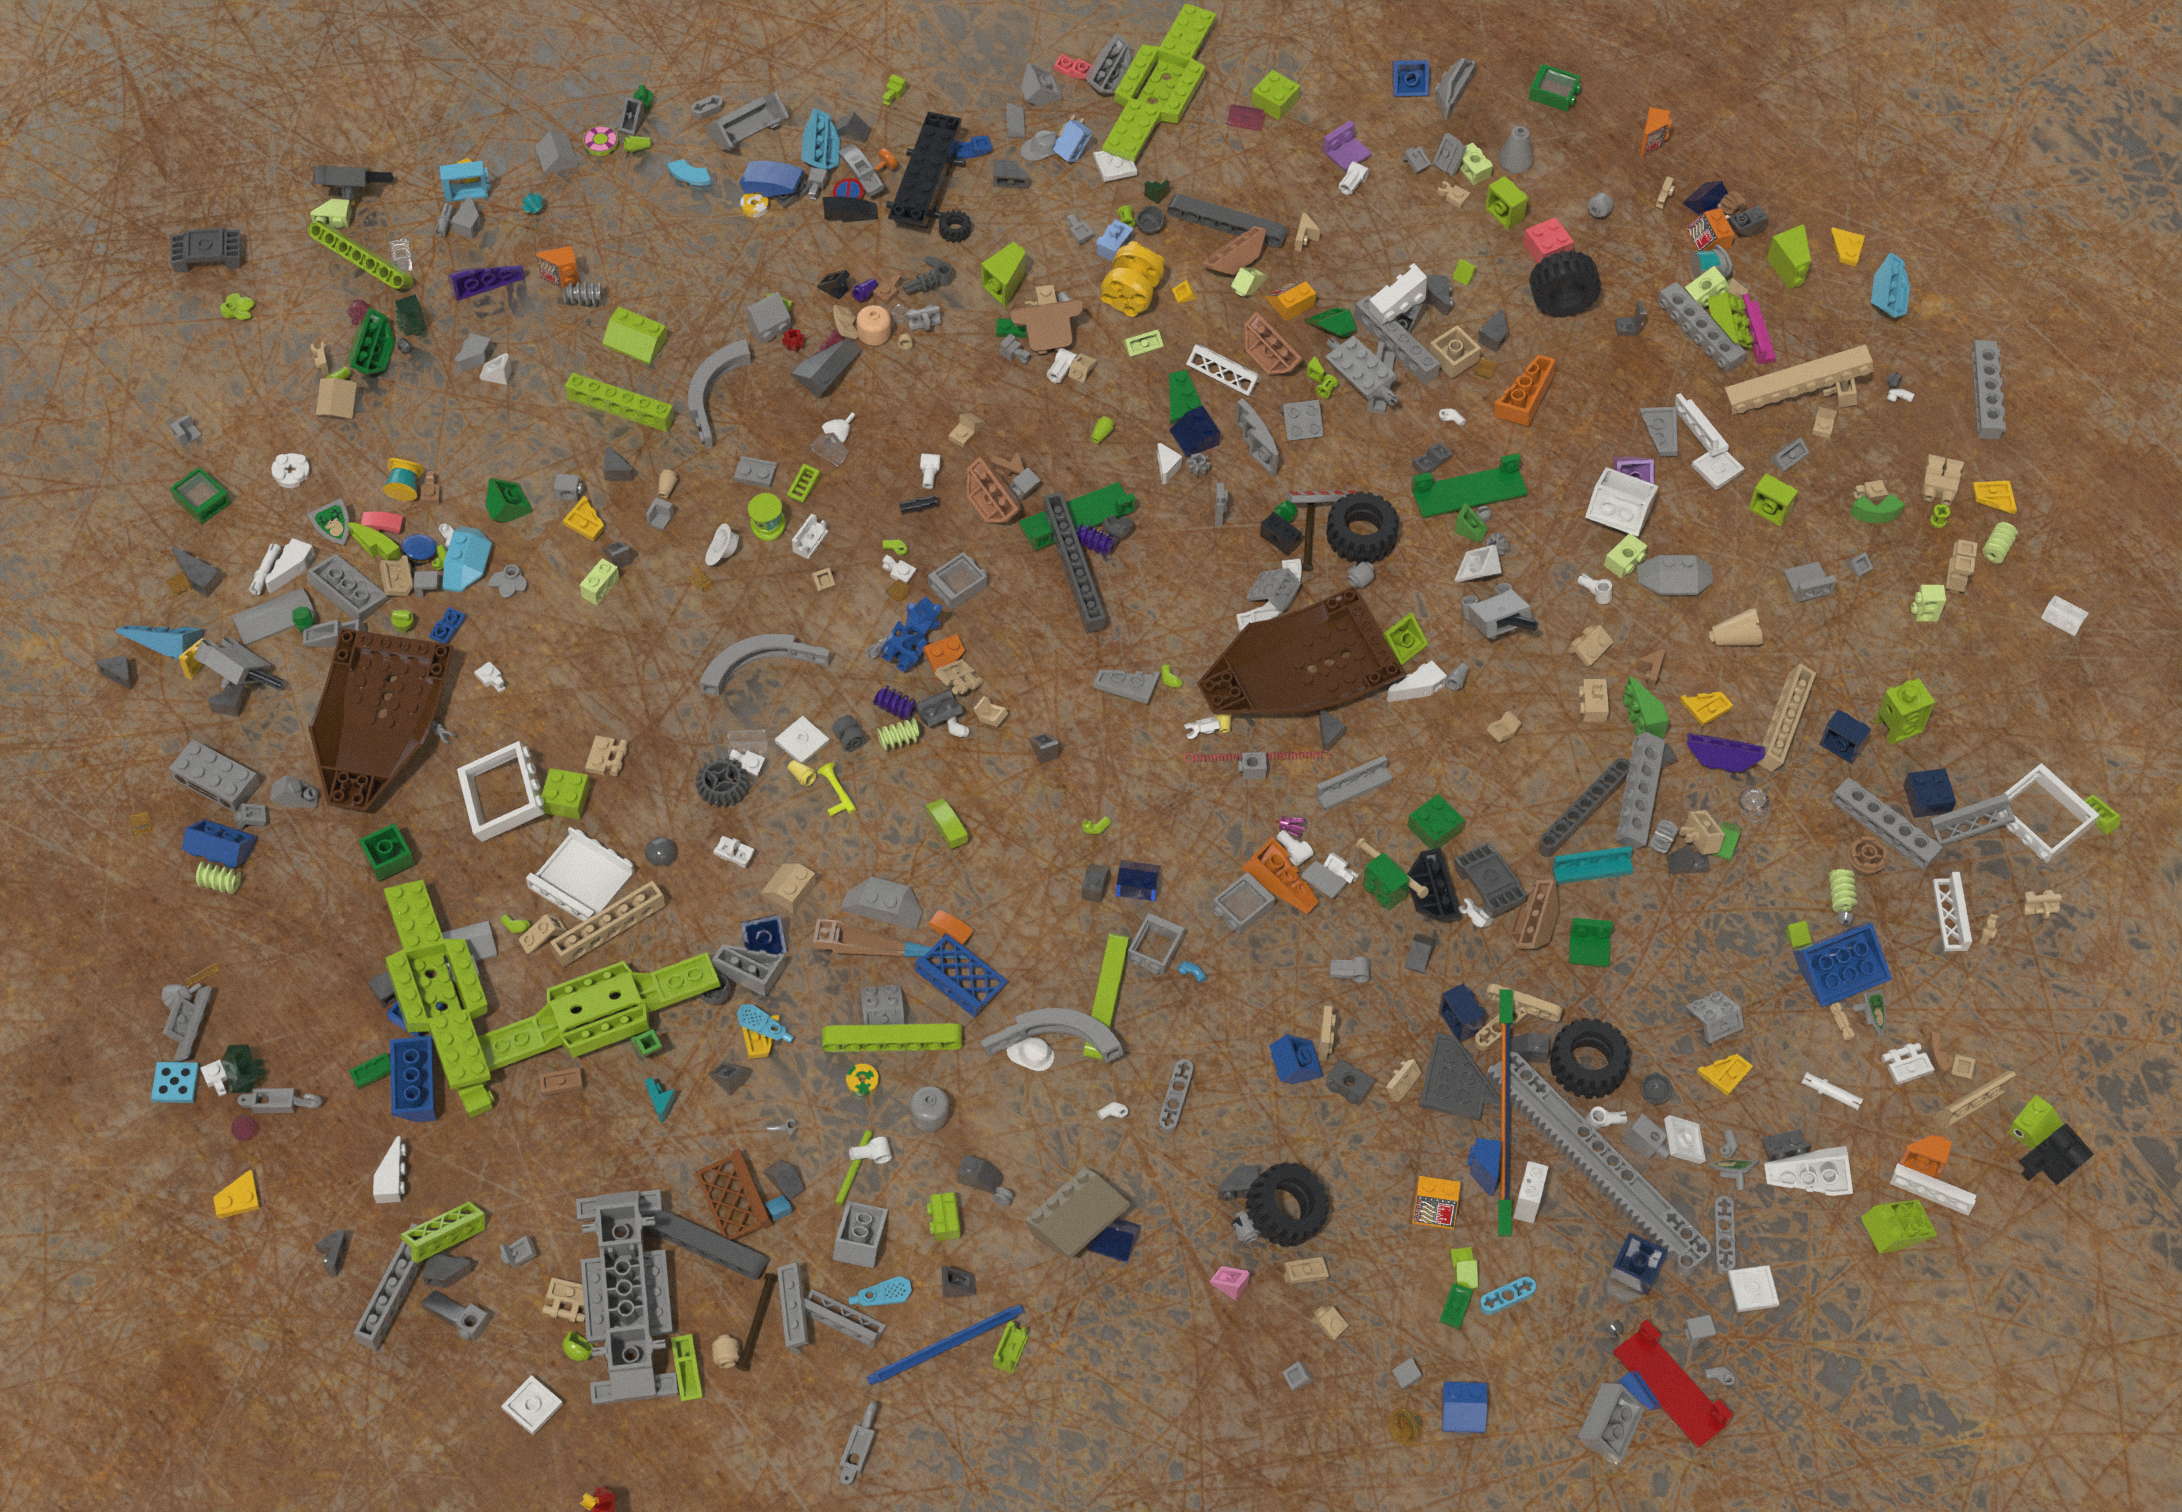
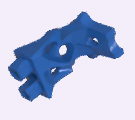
M925 596L916 604L909 602L906 608V623L903 626L902 622L898 621L881 647L883 651L881 658L886 661H891L892 658L899 661L896 666L902 672H905L908 668L911 669L922 654V648L927 644V641L924 639L926 631L928 629H936L940 625L936 617L943 606L932 603ZM901 631L900 635L897 637V632ZM909 632H915L917 634L909 635ZM912 645H915L917 650H913Z

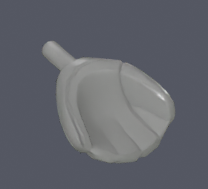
M199 982L190 989L181 984L167 985L163 988L162 1000L166 1007L171 1010L175 998L181 997L190 1002L193 997L192 993L201 988L202 984Z

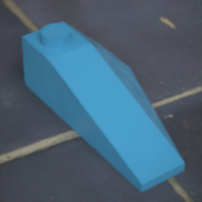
M125 625L116 628V633L165 656H171L175 660H179L178 657L201 639L203 629L192 627L169 629V626L154 627L151 630V626Z

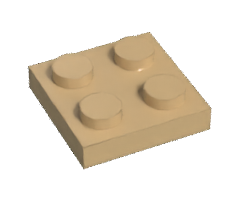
M1324 1006L1318 1060L1326 1061L1327 1054L1332 1053L1336 1014H1332V1006Z

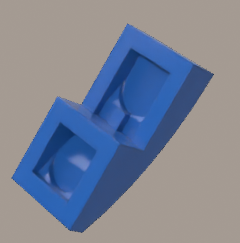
M971 137L970 142L958 143L955 157L957 159H967L991 152L992 147L989 137Z

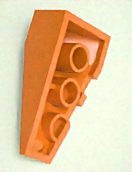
M1271 837L1241 869L1245 873H1250L1265 889L1308 914L1319 901L1308 884L1301 880L1298 875V868L1296 866L1293 867L1288 859L1290 856L1288 852Z

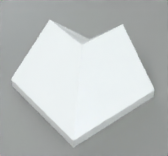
M1491 545L1467 551L1455 581L1462 582L1502 573L1496 546Z

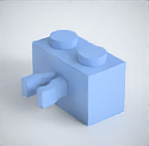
M1069 120L1065 124L1061 136L1056 140L1053 151L1067 162H1077L1093 132L1080 121Z
M1115 219L1111 225L1107 226L1104 235L1097 239V255L1113 262L1117 250L1128 245L1133 240L1134 228Z

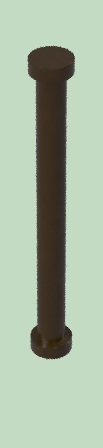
M1307 502L1304 563L1301 565L1303 571H1311L1313 569L1311 555L1315 502Z
M765 1274L764 1279L766 1281L740 1362H737L736 1368L741 1371H748L749 1369L748 1362L773 1283L777 1281V1276L774 1274Z

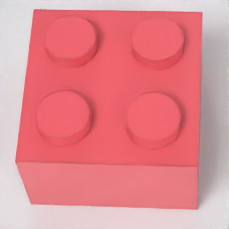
M1554 217L1525 229L1523 244L1536 262L1540 263L1544 257H1549L1552 253L1557 254L1564 250L1570 252V250H1573L1574 241L1558 219Z

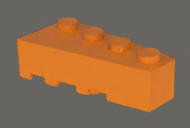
M1538 355L1528 365L1525 372L1516 378L1515 383L1505 390L1504 395L1494 402V416L1529 427L1556 374V359Z

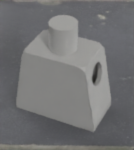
M1641 1114L1621 1140L1623 1144L1647 1159L1656 1153L1665 1160L1670 1154L1669 1147L1663 1144L1667 1134L1644 1114Z

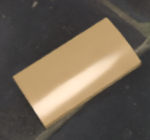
M2008 1071L2002 1073L1939 1110L1933 1116V1119L1942 1130L1953 1125L2007 1093L2016 1076L2015 1072Z

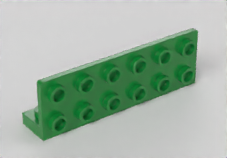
M1519 453L1502 456L1499 468L1432 482L1431 472L1413 476L1411 490L1422 518L1461 510L1466 503L1472 508L1526 496L1528 491L1519 471L1521 461Z
M1116 482L1065 503L1075 531H1077L1082 522L1084 523V528L1087 524H1090L1091 529L1101 525L1106 517L1109 518L1113 514H1115V518H1119L1134 512L1136 498L1133 493L1126 495L1120 483ZM1044 511L1019 521V525L1034 551L1055 543Z

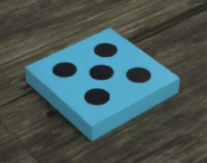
M157 1062L151 1096L152 1102L194 1103L199 1064Z

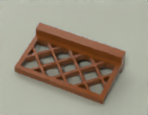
M739 1148L732 1151V1155L695 1172L722 1237L733 1242L760 1228L765 1227L767 1229L773 1226L746 1160ZM732 1162L734 1168L730 1175L721 1172L724 1165ZM709 1172L715 1174L712 1183L705 1182L702 1176ZM719 1176L729 1178L725 1188L716 1185ZM732 1180L741 1183L738 1192L729 1190ZM713 1189L723 1191L719 1201L711 1199L710 1196ZM727 1193L736 1196L732 1206L723 1203ZM740 1197L748 1200L745 1210L736 1207ZM721 1206L730 1209L726 1219L718 1216ZM734 1210L744 1213L740 1223L731 1221ZM747 1215L753 1216L757 1220V1223L750 1227L744 1225ZM728 1224L737 1226L735 1234L727 1237L725 1231Z

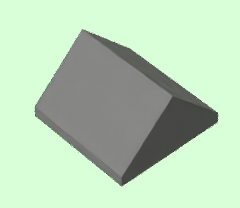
M549 131L535 146L544 174L578 166L568 137Z

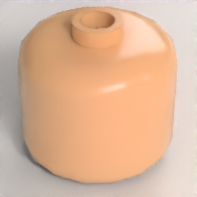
M876 305L866 306L860 310L856 320L858 338L863 343L871 346L885 343L891 334L889 312L885 308Z

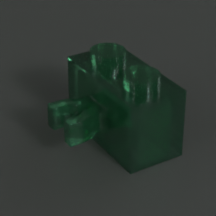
M416 294L395 301L396 309H394L399 330H403L406 337L413 334L415 337L422 335L421 331L426 330L422 308Z
M248 1044L228 1045L222 1062L230 1092H251L257 1076L263 1077L266 1073V1069L258 1068L262 1067L264 1061L263 1059L252 1060Z

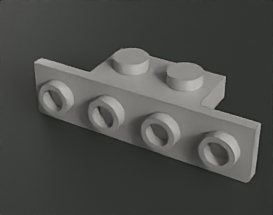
M210 986L198 989L193 1004L181 997H177L174 1000L163 1031V1035L179 1043L173 1059L174 1062L187 1059L192 1052L191 1046L198 1035V1026L204 1018L205 1006L211 998L210 992L212 987Z

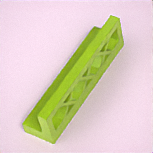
M469 1201L402 1233L401 1239L411 1247V1259L418 1263L484 1231L485 1213ZM467 1210L472 1212L471 1214H461ZM448 1219H450V1220H456V1221L453 1222V1223L444 1222V1221H446V1220H448ZM430 1228H439L436 1231H428ZM422 1236V1238L415 1241L411 1237Z

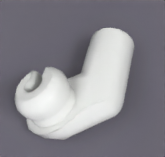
M1891 389L1888 392L1887 399L1895 402L1897 397L1912 402L1915 394L1904 389Z
M956 716L946 719L949 732L952 735L958 737H967L969 735V728L957 723Z
M1115 1102L1097 1111V1115L1101 1120L1110 1115L1123 1118L1128 1114V1108L1125 1105Z

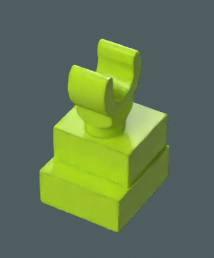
M894 74L890 76L889 83L886 85V93L882 97L885 99L883 104L890 106L894 98L900 100L907 91L905 79Z

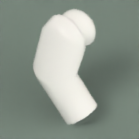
M1441 409L1439 411V417L1443 421H1454L1459 427L1463 426L1466 422L1454 409Z
M444 523L440 525L439 532L446 539L444 547L448 550L454 529Z

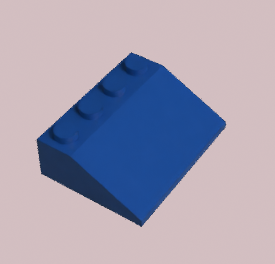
M1872 923L1860 924L1793 951L1799 970L1821 1007L1892 980Z

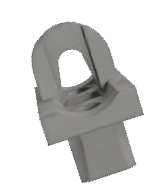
M928 305L921 310H908L907 318L910 331L924 328L926 331L931 329L930 326L941 324L939 306Z

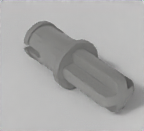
M445 203L441 215L437 217L438 223L434 230L435 235L439 237L446 235L447 227L451 224L450 217L454 208L453 205Z

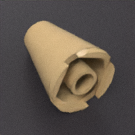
M1750 608L1711 627L1712 631H1709L1711 643L1714 642L1715 645L1763 644L1762 631L1759 627L1760 622L1756 609Z

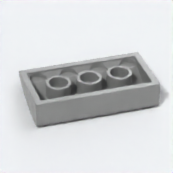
M337 554L307 571V582L353 620L359 619L361 622L364 621L388 599V595H385L383 591Z

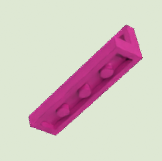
M1743 294L1742 299L1746 305L1744 310L1749 320V333L1753 337L1752 347L1757 364L1775 362L1776 356L1758 301L1750 302L1749 295Z

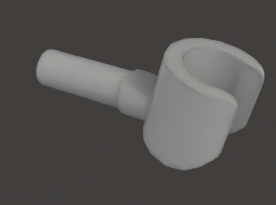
M789 1119L785 1125L768 1126L767 1131H785L786 1134L793 1135L796 1128H789L788 1126H795L796 1121Z

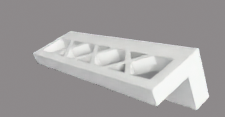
M1195 344L1187 361V365L1247 396L1251 395L1255 384L1260 383L1263 377L1202 345ZM1196 354L1202 356L1204 364L1196 365L1193 363ZM1217 363L1220 371L1212 373L1208 364ZM1232 371L1235 380H1226L1224 372ZM1246 378L1251 381L1248 390L1241 387L1239 380Z
M1681 393L1677 394L1675 399L1676 413L1713 457L1728 451L1729 445L1695 403L1691 399L1686 400Z
M1952 872L1949 879H1933L1932 881L1944 951H1968L1972 938L1960 872ZM1938 885H1948L1949 892L1944 894L1939 890ZM1945 900L1952 905V909L1949 912L1942 907V903ZM1947 918L1955 922L1953 929L1945 925ZM1950 935L1958 940L1959 945L1948 944Z
M1898 1163L1890 1181L1891 1185L1968 1216L1976 1201L1975 1194Z

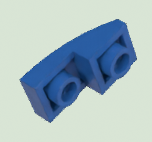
M448 607L442 620L436 622L429 638L442 644H448L458 632L467 616Z

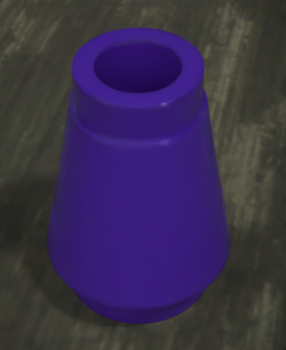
M872 278L855 285L852 290L853 297L859 302L866 301L878 287L877 281Z

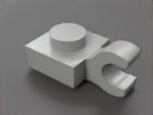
M1073 214L1067 217L1069 222L1066 224L1069 227V233L1079 245L1094 237V232L1085 221L1079 223Z

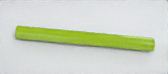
M865 1130L859 1147L867 1146L873 1135L871 1131ZM862 1159L852 1161L835 1203L837 1205H843Z

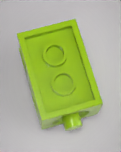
M1920 678L1913 681L1908 680L1901 686L1891 687L1886 690L1874 722L1877 725L1885 721L1890 729L1886 740L1891 746L1923 733L1935 701Z

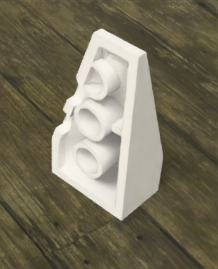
M1846 1146L1821 1149L1764 1163L1767 1184L1806 1189L1808 1192H1822L1830 1196L1853 1194Z

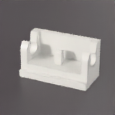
M811 513L792 539L793 552L809 560L828 534L825 521L822 520L821 523H818L816 515Z

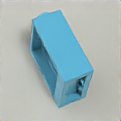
M482 161L440 166L441 182L446 202L466 200L468 196L472 199L488 197L487 190H491L490 181L486 179L488 178V170L483 167ZM480 177L481 182L450 184V180Z

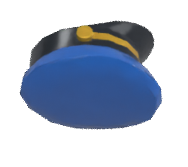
M410 535L402 542L404 551L402 556H407L408 563L411 566H420L428 563L434 557L437 546L435 541L427 535Z

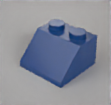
M1392 60L1394 96H1429L1428 60Z
M1286 1034L1269 1045L1271 1057L1275 1063L1277 1076L1280 1081L1297 1084L1324 1076L1312 1040Z
M1476 1138L1475 1145L1470 1146L1467 1166H1471V1176L1488 1195L1493 1196L1498 1179L1501 1141Z
M1444 1382L1441 1390L1442 1432L1485 1433L1487 1383Z

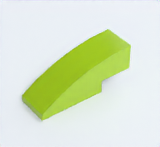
M353 522L347 524L350 535L372 558L378 554L384 560L398 561L402 558L400 547L384 534Z
M943 798L925 805L941 838L945 839L949 849L968 842L967 832L952 808Z
M692 1334L671 1338L681 1402L703 1398Z

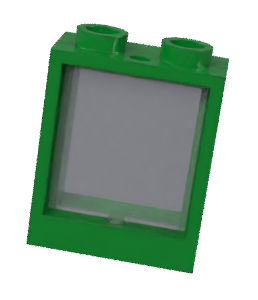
M1541 64L1530 87L1528 99L1568 112L1570 105L1573 106L1575 103V94H1579L1581 90V76Z
M200 467L191 471L186 477L176 482L170 488L173 499L201 525L231 504L228 492Z

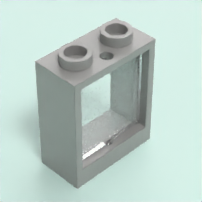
M963 552L929 574L928 586L952 611L985 589L988 576L983 569H979L976 566L972 557H968Z
M1247 872L1213 899L1212 910L1218 918H1222L1226 922L1230 930L1236 931L1240 935L1274 908L1275 897Z

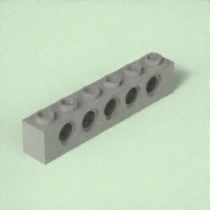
M1677 282L1660 291L1657 301L1659 306L1670 315L1672 320L1682 327L1684 332L1693 338L1696 344L1705 350L1708 356H1711L1717 362L1720 368H1723L1728 373L1744 363L1747 352L1740 345L1735 344L1720 325Z
M1370 295L1355 304L1354 317L1378 341L1384 342V347L1390 352L1395 353V357L1420 382L1426 385L1438 377L1440 363L1395 319L1381 324L1369 311V300L1372 298Z
M1975 340L1971 350L1977 438L2000 439L2002 432L2006 430V422L2003 421L2005 408L2002 407L2004 394L2001 392L2002 378L1999 375L2001 373V363H1998L2000 349H1997V341Z
M1648 732L1636 736L1633 740V751L1629 760L1630 767L1626 777V789L1623 793V805L1620 810V821L1616 831V841L1625 846H1631L1634 850L1647 844L1665 740Z
M1848 777L1834 792L1831 799L1832 803L1924 872L1939 857L1943 847L1936 840L1931 839L1920 828L1908 822L1904 816H1900L1889 805L1877 799L1873 793L1865 790L1857 781H1853Z
M412 1223L408 1230L413 1229L418 1225ZM413 1236L411 1238L415 1241L422 1238V1236ZM404 1241L400 1244L353 1333L357 1343L377 1350L424 1261L415 1263L411 1259V1247Z

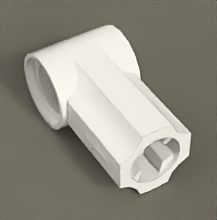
M1353 161L1347 170L1346 176L1339 184L1341 192L1345 195L1352 194L1360 182H1365L1370 169Z
M1060 348L1055 357V362L1047 372V377L1050 381L1061 383L1070 369L1072 360L1078 355Z

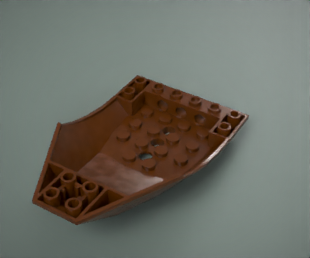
M1352 586L1322 601L1289 614L1268 620L1249 622L1197 682V685L1213 715L1302 713L1335 706L1355 699L1404 677L1405 673L1355 586ZM1348 651L1351 653V656L1344 658L1341 654ZM1328 659L1334 661V663L1330 666L1324 664V662ZM1309 665H1315L1317 671L1311 674L1306 671V668Z
M340 628L326 684L315 714L308 726L328 806L367 811L420 749L436 714L453 645ZM390 675H395L396 680L394 682L388 683L386 681ZM385 693L392 694L389 700H382V696ZM382 708L386 709L387 716L378 718L376 715L377 711Z

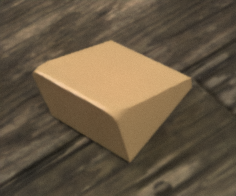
M830 567L810 574L818 591L836 585Z
M1954 1054L1951 1074L1972 1079L1976 1059Z

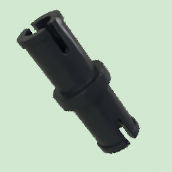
M936 495L924 498L915 497V500L899 502L901 514L917 510L921 512L922 509L938 506Z

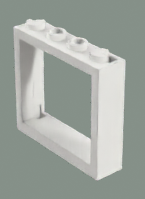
M520 741L457 769L473 835L482 842L545 814L543 809L544 800L539 793L540 784L534 774L536 773V768L530 759L532 753L529 752L528 746H524ZM518 757L529 804L485 823L474 777Z
M2041 763L2005 792L2009 802L2036 781L2083 824L2053 849L2015 815V822L2005 826L2010 832L2018 836L2024 845L2029 846L2040 859L2049 863L2094 826L2099 814ZM2006 810L1998 812L1996 817L2005 819L2009 815Z

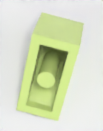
M1241 267L1231 287L1236 289L1235 292L1243 297L1245 295H1253L1267 280L1268 276L1255 268Z

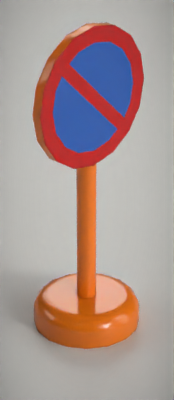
M882 148L878 151L881 163L874 168L875 173L884 165L890 170H895L898 167L897 161L888 150ZM854 178L842 179L833 188V196L862 199L864 195V188Z

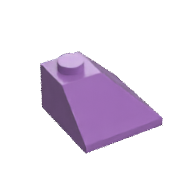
M1613 457V470L1654 484V459Z

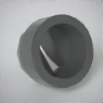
M402 337L397 343V348L401 350V353H408L413 348V345Z
M1617 1319L1605 1331L1609 1336L1618 1338L1619 1336L1616 1331L1622 1335L1623 1326Z

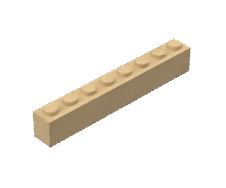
M1865 344L1725 387V397L1732 415L1743 413L1749 409L1760 408L1772 402L1776 403L1785 398L1796 397L1799 394L1812 392L1821 387L1832 386L1834 383L1867 375L1873 372V360Z

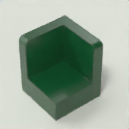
M1166 179L1162 184L1156 181L1153 183L1146 181L1144 196L1159 204L1169 194L1170 181Z

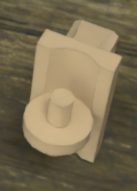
M2045 890L2042 895L2037 896L2033 891L2026 892L2023 913L2024 915L2041 914L2043 919H2048L2050 913H2059L2062 896L2061 894H2055L2053 890Z

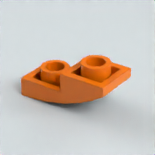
M938 910L927 923L942 937L946 933L961 945L964 944L974 931L958 918L941 910Z

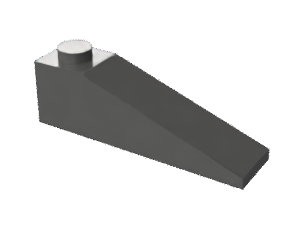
M848 337L802 361L792 372L791 376L819 399L862 349Z

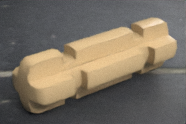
M1841 1003L1832 1004L1830 1010L1835 1015L1834 1018L1840 1031H1843L1844 1039H1853L1855 1032L1853 1028H1850L1851 1023L1845 1011H1842Z

